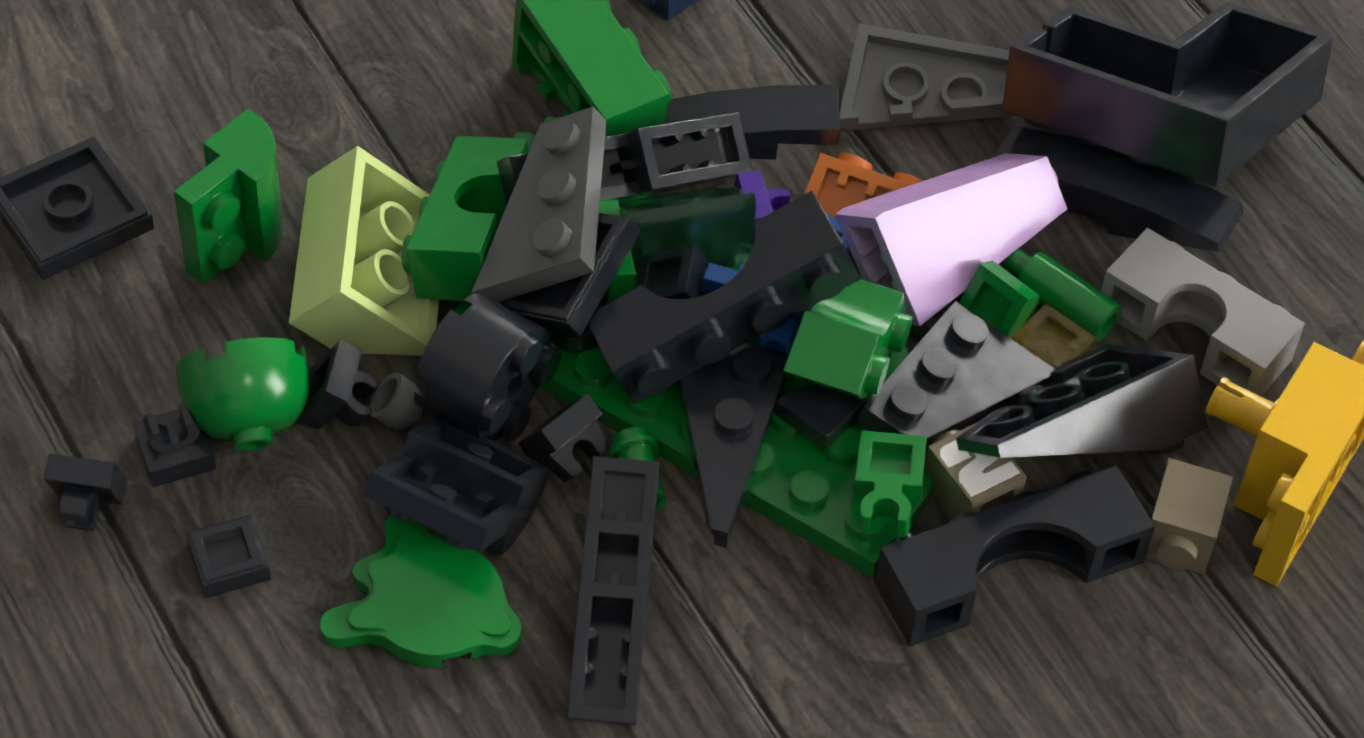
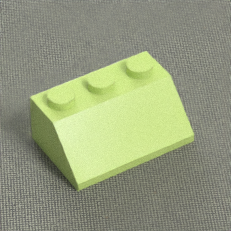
M356 146L308 177L289 324L330 349L341 340L361 350L363 354L422 356L437 327L439 300L416 299L411 273L404 271L401 254L405 237L413 234L419 220L421 201L424 197H429L430 194L359 146Z

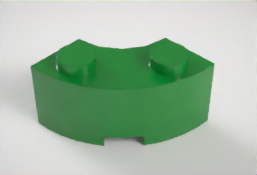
M860 279L844 288L835 297L815 304L810 312L805 310L787 359L784 373L788 376L859 399L865 398L868 393L878 396L887 374L890 361L887 358L890 350L902 352L912 325L913 317L905 314L904 293Z

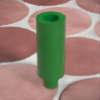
M1018 248L1008 256L1004 264L1005 269L1016 275L1018 280L1040 295L1038 298L1039 304L1095 342L1102 341L1112 331L1122 314V304L1044 252H1038L1032 257Z

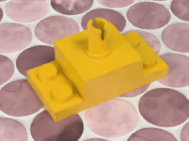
M1364 340L1352 360L1313 342L1280 398L1275 403L1223 377L1219 385L1216 386L1206 407L1205 414L1211 417L1214 416L1257 437L1233 506L1263 520L1252 544L1262 550L1253 575L1276 587L1364 439Z

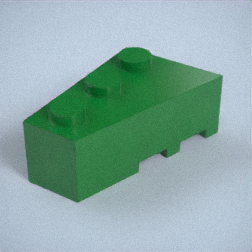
M516 0L511 66L519 74L531 71L542 82L537 84V92L546 101L557 97L569 109L564 112V116L594 107L606 120L605 137L626 134L638 128L665 124L667 106L671 101L669 85L659 70L651 69L641 55L634 33L627 27L622 28L612 14L608 0Z

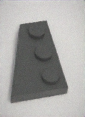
M859 24L839 112L840 132L1015 116L1002 110L1010 50Z
M594 107L540 124L471 292L472 294L480 293L496 302H500L594 272L606 120Z

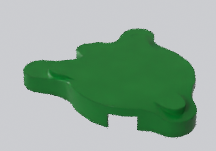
M389 515L385 522V547L379 552L359 560L353 566L354 585L367 593V597L331 608L322 615L320 620L322 640L332 648H345L357 645L379 646L388 650L399 659L421 667L442 668V660L456 658L470 653V660L485 655L506 656L516 650L521 641V622L508 606L502 581L498 573L483 555L473 550L457 548L444 540L436 538L419 522L400 520L392 515Z

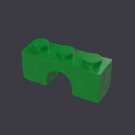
M456 136L446 160H440L438 163L436 182L430 196L424 197L421 201L419 220L413 234L407 235L402 245V266L405 272L411 273L416 299L466 301L464 298L472 294L471 292L498 229L497 224H500L507 207L497 161L508 156L529 153L527 139Z

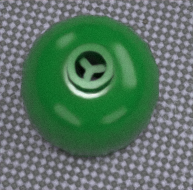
M270 337L236 339L224 342L225 355L206 360L205 349L201 348L181 358L176 366V375L182 404H186L195 418L200 431L213 439L233 442L234 450L255 451L271 446L273 444L272 436L289 429L304 410L309 396V369L306 350L302 346L296 351L294 341Z

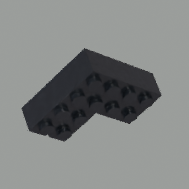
M1226 2L1176 40L1171 41L1072 7H1067L1043 23L1042 29L1036 28L1010 46L1002 110L1024 118V121L1029 125L1039 128H1053L1075 136L1082 144L1094 147L1103 146L1128 155L1135 163L1146 166L1156 165L1182 174L1183 178L1191 183L1216 187L1322 99L1334 36Z

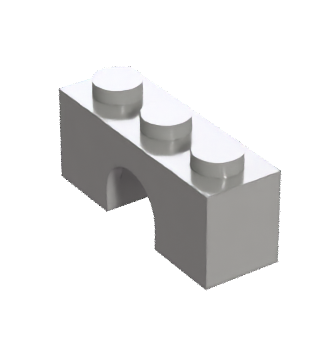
M1146 228L1107 269L1101 289L1102 292L1123 305V311L1117 323L1146 341L1162 326L1173 322L1190 323L1204 330L1210 336V342L1200 374L1219 385L1223 377H1226L1231 382L1259 396L1265 393L1291 363L1305 325L1303 321L1291 315L1283 307L1271 303L1238 283L1230 275L1218 271L1185 251L1179 244L1165 239L1149 228Z

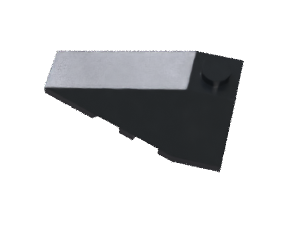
M1106 344L1060 365L1050 372L1053 385L1042 388V386L1028 387L1020 393L1022 406H1010L995 410L956 437V441L960 451L998 458L1147 451L1151 454H1163L1178 450L1184 446L1185 438L1208 428L1194 355Z

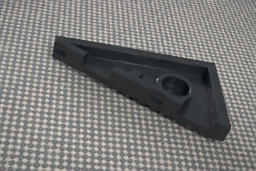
M745 343L730 351L723 359L707 364L679 380V395L682 407L686 411V428L695 470H698L703 493L702 506L706 525L710 529L711 535L714 536V545L727 548L774 416L777 400L781 396L788 376L784 373L789 357L787 353Z

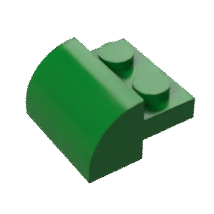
M249 108L203 142L206 167L174 191L185 270L203 285L221 270H227L234 266L247 250L264 262L268 261L282 241L284 224L275 140L267 123Z

